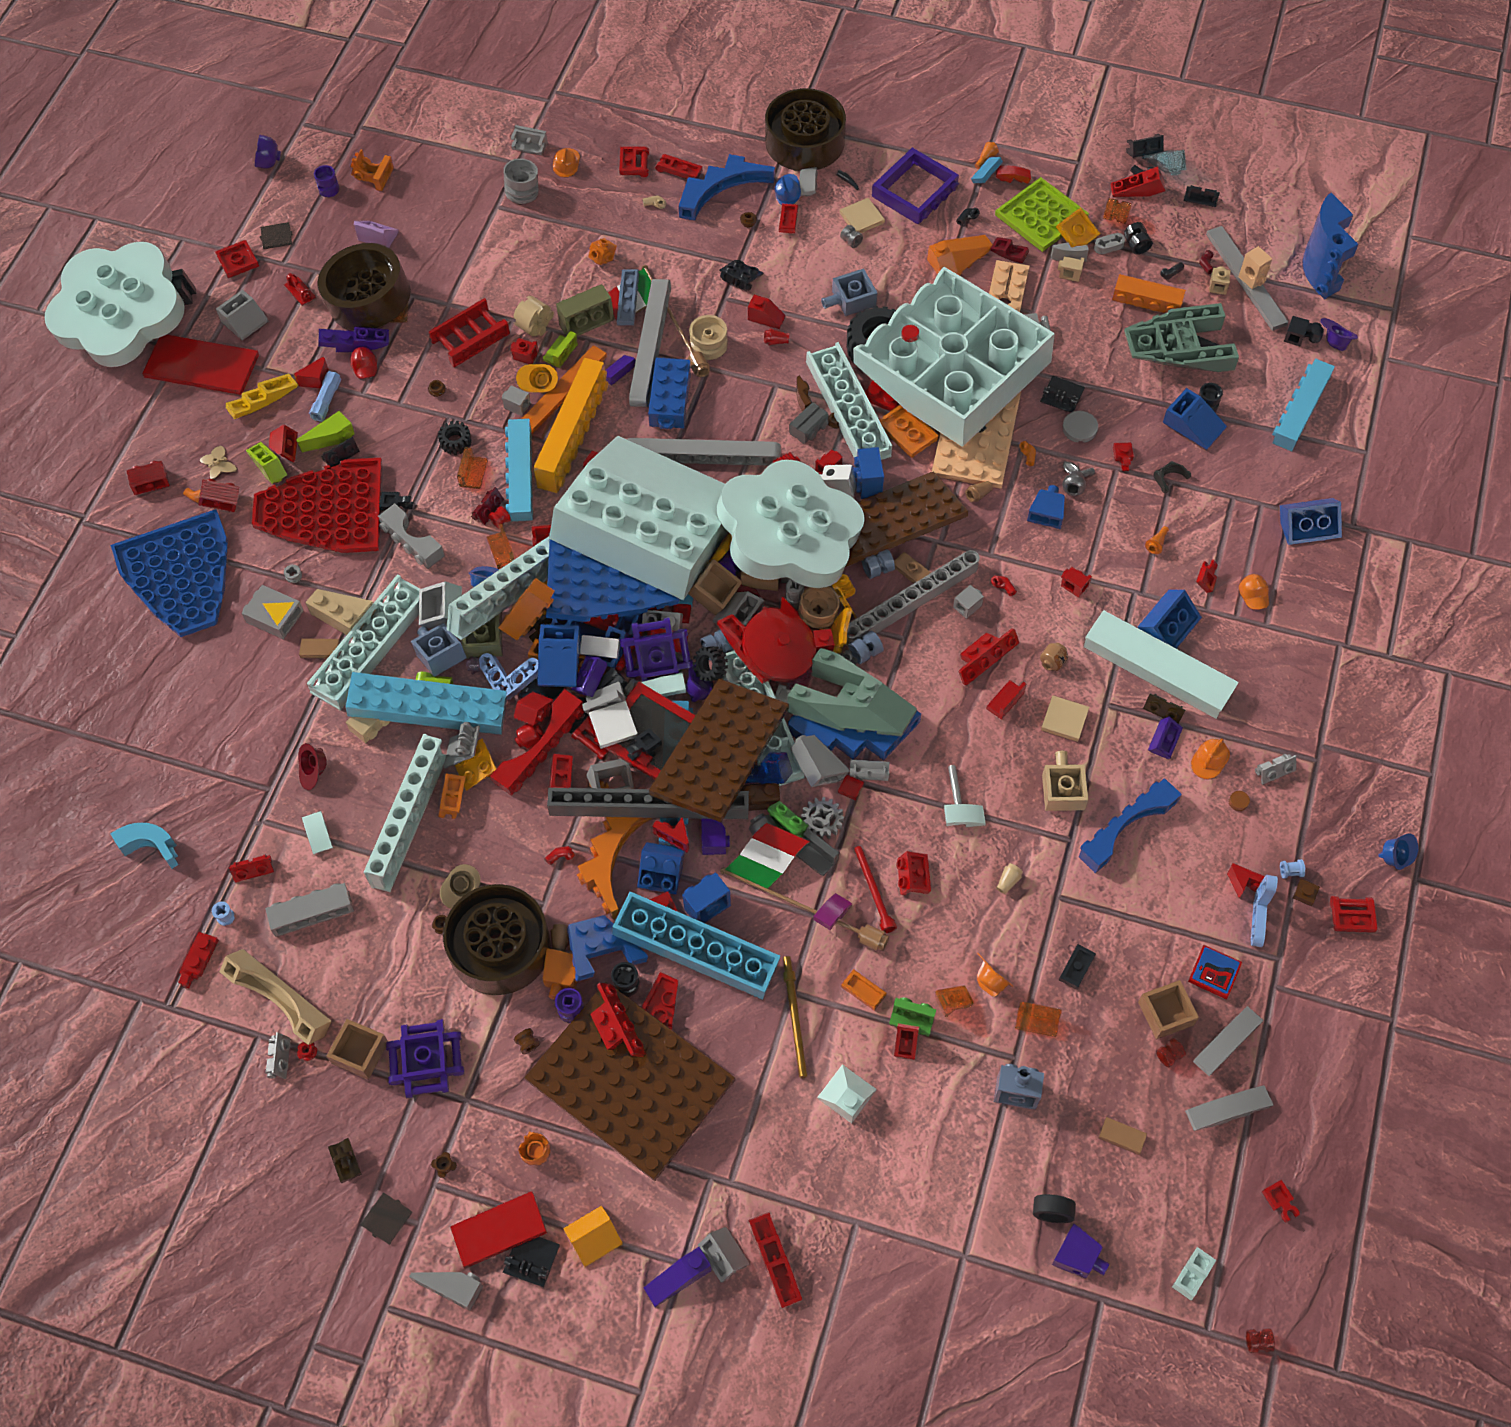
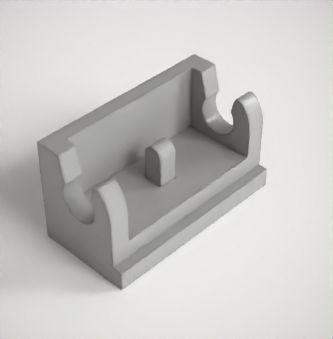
M515 125L511 140H514L511 146L512 149L543 155L548 144L546 131Z

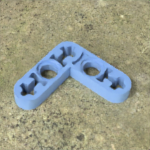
M484 653L479 658V666L492 688L503 691L505 690L500 685L507 688V700L513 698L538 677V659L536 658L527 659L509 675L506 674L494 655ZM488 659H490V660H489V664H490L493 668H491L490 666L487 665V664H488V662H487ZM500 672V678L494 681V674ZM522 674L523 680L521 683L517 684L516 678L518 675Z
M1265 875L1255 892L1251 946L1262 948L1264 945L1267 906L1276 892L1277 876Z

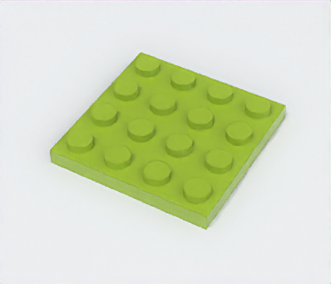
M1040 177L995 210V216L1043 252L1063 237L1056 226L1078 210L1080 206ZM1082 208V210L1088 216L1089 213Z

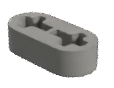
M1114 233L1100 237L1095 242L1094 250L1098 254L1120 250L1124 247L1125 236L1121 233Z

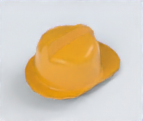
M529 364L524 365L518 370L516 381L520 389L526 392H548L555 388L558 382V375L556 370L550 365Z

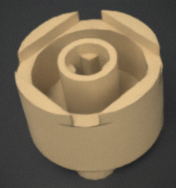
M534 296L526 297L528 300L525 302L521 301L514 312L513 318L516 319L514 325L531 336H542L545 334L546 327L553 318L554 312L551 311L548 305Z

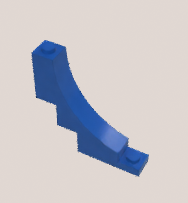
M917 710L902 736L877 734V731L870 730L862 733L857 732V729L849 728L841 731L797 715H793L789 719L788 728L791 735L796 739L802 735H815L830 751L837 747L852 760L867 748L884 761L920 723L921 713Z

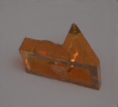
M965 985L935 991L936 1001L944 1017H948L955 1010L969 1008L974 1004Z

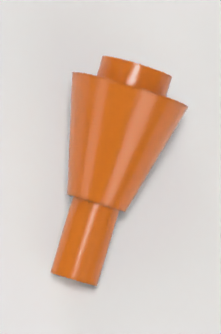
M986 142L980 159L975 164L977 169H980L989 157H994L999 153L998 146L994 142Z
M1163 526L1159 533L1146 541L1145 547L1150 553L1160 554L1162 552L1165 536L1169 528Z

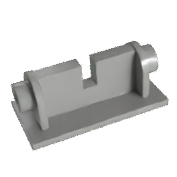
M1283 754L1272 760L1273 765L1268 761L1257 765V768H1255V773L1258 776L1261 775V784L1263 785L1296 771V755Z
M851 760L850 776L856 779L888 781L890 762Z
M278 1032L269 1039L268 1055L273 1056V1058L267 1059L265 1074H267V1078L271 1079L276 1076L286 1079L291 1038Z

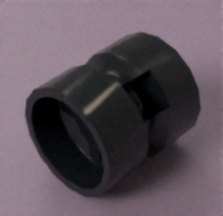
M1135 222L1124 230V236L1134 254H1143L1152 247V239L1143 223Z
M1205 383L1200 388L1198 395L1216 413L1223 396V390L1218 384Z
M621 962L613 968L611 972L613 986L626 997L633 996L640 986L636 967L629 962Z

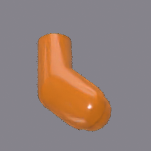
M186 488L183 493L184 496L198 503L200 490L193 491L190 488Z

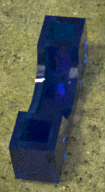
M769 752L761 762V765H755L745 784L785 783L793 773L787 752Z

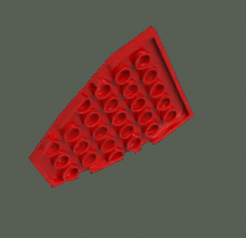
M345 459L340 461L341 464L333 467L327 465L324 466V470L315 473L311 470L286 479V483L280 486L272 485L264 491L255 493L252 513L253 528L287 541L340 553L379 551L380 521L378 516L381 510L379 505L381 500L382 459Z

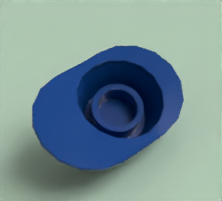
M784 175L776 182L775 194L779 204H795L799 200L801 188L796 175Z
M488 566L474 568L468 573L470 574L471 586H477L499 571V569Z
M1408 833L1396 839L1387 840L1384 843L1383 851L1378 856L1383 858L1387 865L1393 866L1397 870H1402L1411 865L1417 858V839L1413 834Z

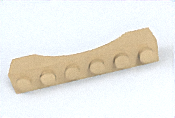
M244 949L225 957L219 972L233 984L254 990L274 1002L288 1017L293 1033L309 1045L325 1037L331 1020Z

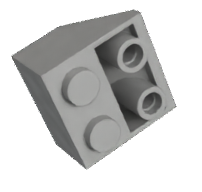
M241 290L216 308L221 323L242 341L269 322L255 300L244 290Z
M748 591L734 593L725 608L714 617L713 622L717 624V621L733 614L746 627L748 622L762 610L764 600Z

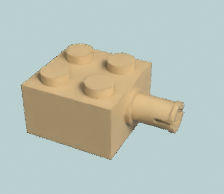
M1057 751L1055 753L1056 765H1045L1042 780L1045 811L1085 810L1088 793L1085 765H1068V753L1066 751Z

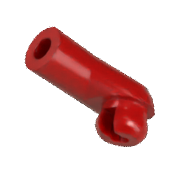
M993 576L991 578V584L996 588L1005 589L1009 596L1017 593V590L1007 577Z
M569 846L557 847L544 859L549 865H552L563 856L566 860H571L575 853Z

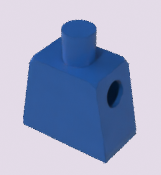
M1050 485L1048 490H1039L1029 509L1027 521L1061 529L1064 517L1065 496L1058 493L1059 488L1057 486Z

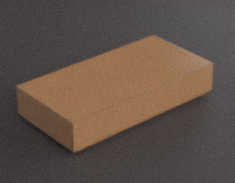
M301 639L299 656L300 658H328L340 644L339 639Z
M1106 1117L1098 1138L1140 1155L1147 1133Z

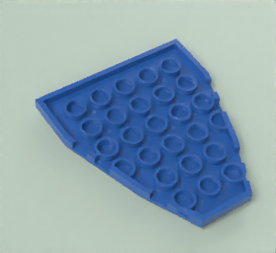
M217 509L110 545L122 579L152 614L178 636L183 637L217 625L225 591L228 539Z
M549 539L547 586L555 590L551 597L554 599L548 609L546 608V618L587 622L592 617L600 616L601 619H607L608 615L617 614L618 617L646 613L648 609L653 607L661 609L665 606H673L679 603V598Z

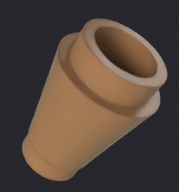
M989 481L970 485L965 491L966 497L970 502H978L993 490V486Z
M553 925V929H551L552 949L565 952L569 940L567 933L568 925Z

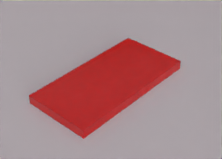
M166 334L159 337L142 374L144 378L242 395L259 357L258 350Z

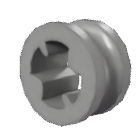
M292 564L284 569V576L289 583H297L301 580L302 573L297 565Z

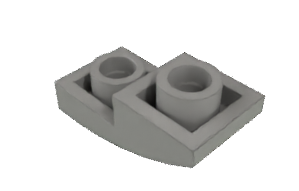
M817 167L800 171L801 196H811L816 193L818 187L816 181L818 175Z
M1069 243L1053 245L1051 259L1063 261L1065 256L1079 260L1082 257L1085 258L1084 261H1087L1089 249L1087 245L1070 247Z

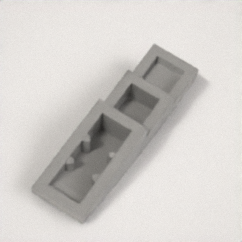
M1247 1006L1193 1062L1210 1076L1264 1020Z
M1263 1085L1201 1104L1185 1112L1193 1130L1197 1131L1228 1123L1232 1119L1248 1116L1256 1111L1268 1109L1273 1106V1103Z

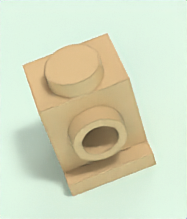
M1064 256L1063 261H1059L1057 269L1060 271L1059 278L1079 282L1085 258L1081 257V260Z
M1222 266L1213 268L1209 292L1226 295L1230 284L1231 270H1226ZM1215 284H1221V285H1224V286H1223V287H1221V286H1215Z

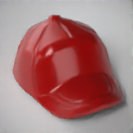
M366 347L356 348L350 357V364L355 375L359 379L376 375L377 359L374 353Z

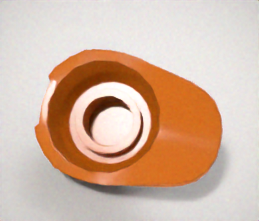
M1258 574L1246 576L1239 584V592L1246 605L1253 610L1267 608L1269 606L1267 582Z

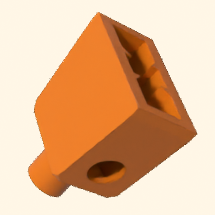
M549 948L546 950L543 982L546 987L550 988L548 997L555 1000L559 991L565 988L575 989L578 983L575 979L576 972L572 962L573 954Z

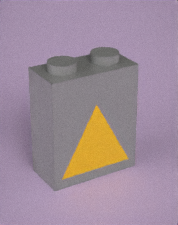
M261 585L259 590L255 591L251 601L244 606L242 615L246 623L284 640L304 610L300 601Z

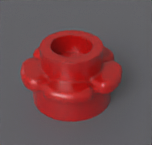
M305 1042L300 1043L297 1047V1056L304 1061L313 1060L318 1051L315 1043L313 1042L309 1045Z

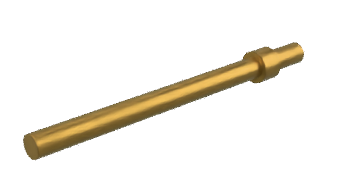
M785 956L783 957V979L787 986L799 1078H806L808 1076L794 984L796 976L792 970L791 957Z

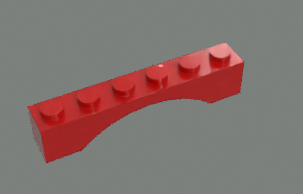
M564 689L552 703L551 720L540 741L524 754L511 760L503 761L490 776L493 783L511 796L518 792L526 778L533 775L537 765L547 758L548 752L559 744L560 738L564 733L566 734L571 730L575 720L582 717L584 714L583 702Z

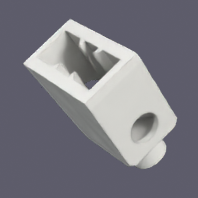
M826 465L823 474H819L824 483L829 488L842 491L853 498L856 481L852 465Z

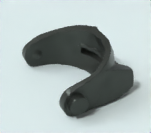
M1173 461L1156 470L1153 474L1163 493L1169 492V487L1163 478L1166 474L1178 473L1186 479L1191 478L1190 471L1183 465Z

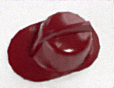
M305 743L301 745L298 752L299 779L301 786L305 790H311L316 786L318 776L325 770L327 759L322 748H314L311 744Z

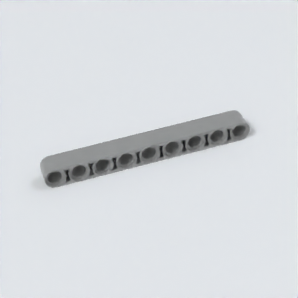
M652 279L629 394L630 406L648 407L650 403L655 359L659 356L671 293V281L669 279Z
M653 438L627 439L678 463L769 466L773 463V460L781 456V445L777 442Z
M973 550L964 552L850 622L847 631V643L845 645L848 646L850 642L857 638L861 639L864 634L870 631L880 632L974 574L978 569L979 554Z

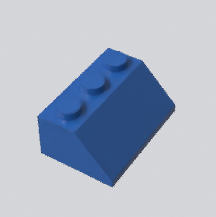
M1334 498L1280 505V523L1287 544L1292 545L1342 538L1341 502Z
M1168 590L1138 625V629L1177 649L1202 617L1185 590Z

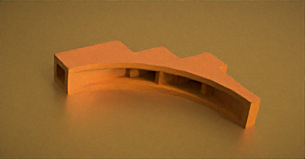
M604 817L602 823L607 832L590 839L592 847L589 849L594 858L577 866L579 871L577 878L580 884H585L587 890L593 888L596 897H601L604 902L601 906L605 914H610L612 919L617 918L619 914V909L612 892V873L616 859L628 838L639 827L653 818Z

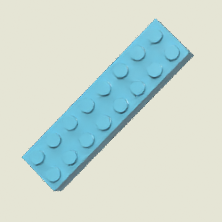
M352 672L345 708L347 716L374 718L383 721L460 730V725L463 722H469L473 728L480 726L479 732L502 735L507 691Z
M629 892L612 927V935L762 1000L781 957L633 892Z

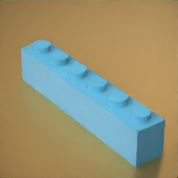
M1316 358L1312 365L1308 364L1305 370L1307 375L1306 377L1302 376L1298 384L1300 389H1295L1292 395L1293 402H1288L1285 409L1287 413H1283L1278 422L1281 424L1280 427L1276 425L1272 433L1275 436L1273 444L1293 451L1335 366Z
M530 419L508 420V427H505V435L508 438V442H505L506 453H508L505 463L506 468H509V473H506V484H509V488H506V499H509V504H506V511L511 517V522L533 520Z

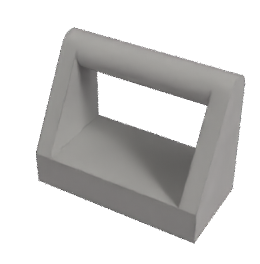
M622 759L591 765L586 775L592 788H601L599 782L601 779L621 775L626 786L614 789H634L629 763Z

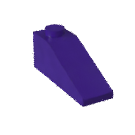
M701 819L702 855L726 854V847H730V835H726L723 823L713 819Z
M697 1247L676 1261L643 1288L654 1307H657L711 1272V1265L701 1248Z

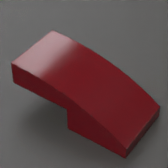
M997 237L990 248L995 254L1022 264L1029 253L1028 247L1013 245L1012 239Z

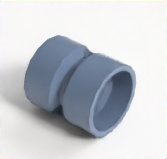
M888 549L862 560L864 572L869 579L880 576L881 572L885 574L895 570L894 560Z
M721 630L716 631L714 636L709 634L700 639L702 648L717 646L723 650V653L734 650Z
M870 631L864 634L861 639L857 638L848 644L849 650L852 651L853 657L857 658V663L860 665L868 661L870 656L875 657L884 651L883 644L874 631Z

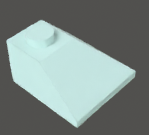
M842 1064L817 1098L852 1124L877 1089Z

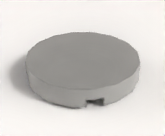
M1074 411L1064 419L1063 433L1073 442H1088L1097 434L1098 422L1088 412Z

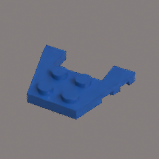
M605 915L568 925L567 933L570 950H572L573 954L572 962L573 967H575L576 981L594 976L595 971L588 961L590 958L621 950L629 963L637 965L647 962L648 955L637 945L612 935L614 923Z

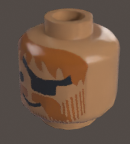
M1050 643L1040 655L1042 666L1049 671L1060 670L1068 660L1066 647L1061 643Z

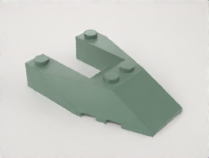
M1221 303L1170 309L1163 315L1159 316L1158 314L1153 316L1151 320L1141 321L1124 329L1131 356L1135 359L1212 372L1235 370L1239 359L1235 343L1201 347L1196 334L1222 329L1226 316Z
M820 648L812 659V676L843 686L839 695L834 697L799 684H795L788 694V713L841 731L849 728L857 729V732L862 733L870 730L877 731V734L902 736L917 712L916 707L885 684L838 653Z

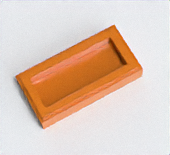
M854 969L841 984L843 989L874 1011L887 995L885 991Z

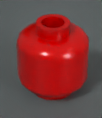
M526 723L516 730L517 737L515 741L520 748L524 747L530 750L540 741L544 732L538 723L533 726Z

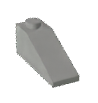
M462 1272L411 1273L409 1276L415 1283L468 1311L472 1309L483 1288V1285L479 1282L480 1278L470 1272L467 1275Z

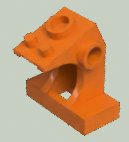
M361 149L359 153H355L356 159L352 158L350 167L353 169L351 175L357 180L374 183L375 189L382 191L394 169L391 156L385 155L379 164L371 163L369 158L364 157L363 150Z

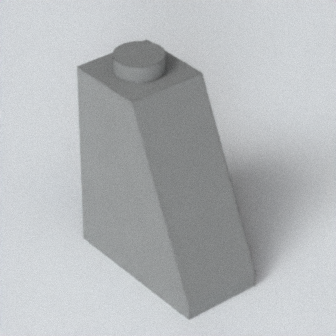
M802 735L795 740V744L790 748L811 787L840 782L850 772L848 767L815 735Z

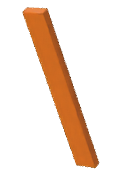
M593 345L562 376L555 388L548 391L521 418L530 419L532 434L564 402L583 359L588 358L603 362L607 358L606 352Z

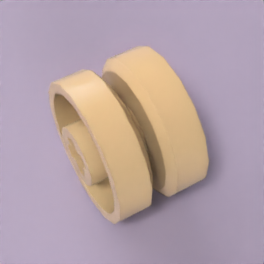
M704 315L696 318L691 323L689 329L690 346L694 352H702L706 360L717 359L726 352L728 346L727 327L721 318L713 315Z

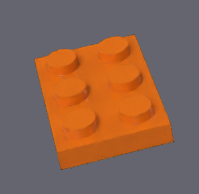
M901 405L879 419L885 433L911 458L936 442L939 437L925 422L909 413Z

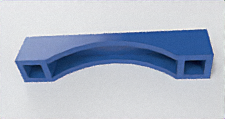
M1165 778L1161 782L1156 781L1152 784L1148 793L1139 795L1134 805L1131 806L1129 804L1126 806L1120 817L1117 818L1115 816L1112 818L1107 828L1099 829L1095 833L1093 840H1087L1081 845L1079 858L1095 874L1110 862L1114 842L1126 826L1146 816L1165 814L1179 802L1182 794Z

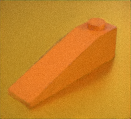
M986 235L943 240L929 246L927 260L937 274L943 267H946L960 276L962 271L972 266L973 262L986 255L991 250L990 248L993 244Z

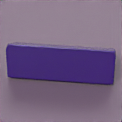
M623 355L606 369V381L611 386L635 367L636 359Z
M586 656L577 675V685L572 687L571 690L588 697H593L607 667V663L599 657Z
M1170 717L1161 719L1148 751L1170 759L1183 727Z

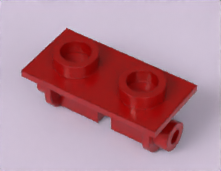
M292 273L287 274V283L284 286L302 306L316 298L299 277Z
M264 854L263 856L252 858L253 861L251 862L249 860L234 862L229 867L234 882L274 873L271 856Z

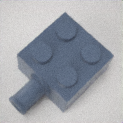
M864 269L833 278V295L821 298L824 309L838 304L845 316L877 306V291Z
M444 623L431 630L424 626L420 627L417 631L419 637L411 641L417 657L434 677L466 659L461 642L454 634L447 631V626Z
M1014 1064L1001 1065L996 1081L994 1102L1036 1110L1042 1095L1044 1073L1039 1072L1038 1069L1026 1066L1018 1068Z

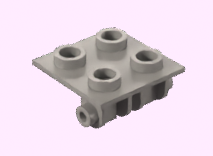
M463 722L460 725V733L449 740L444 763L445 769L475 756L480 726L473 728L469 722Z

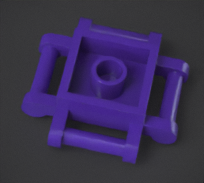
M670 617L664 618L663 621L644 624L632 623L634 638L619 640L624 652L627 668L625 670L626 677L641 676L642 682L663 677L658 675L680 673L679 669L693 667V660L690 659L687 642L688 631L687 629L672 631ZM661 628L666 629V633L640 637L639 633ZM678 638L683 661L680 662L677 661L674 639ZM634 645L639 665L637 669L634 668L630 646Z
M443 1019L437 1020L434 1023L408 1026V1024L401 1025L400 1040L386 1043V1050L389 1051L390 1068L388 1084L399 1085L404 1083L406 1098L442 1091V1093L449 1092L448 1076H461L464 1074L460 1050L461 1032L445 1033ZM448 1041L452 1043L453 1067H447L445 1042ZM401 1048L402 1074L398 1075L397 1050ZM441 1078V1083L412 1087V1081Z

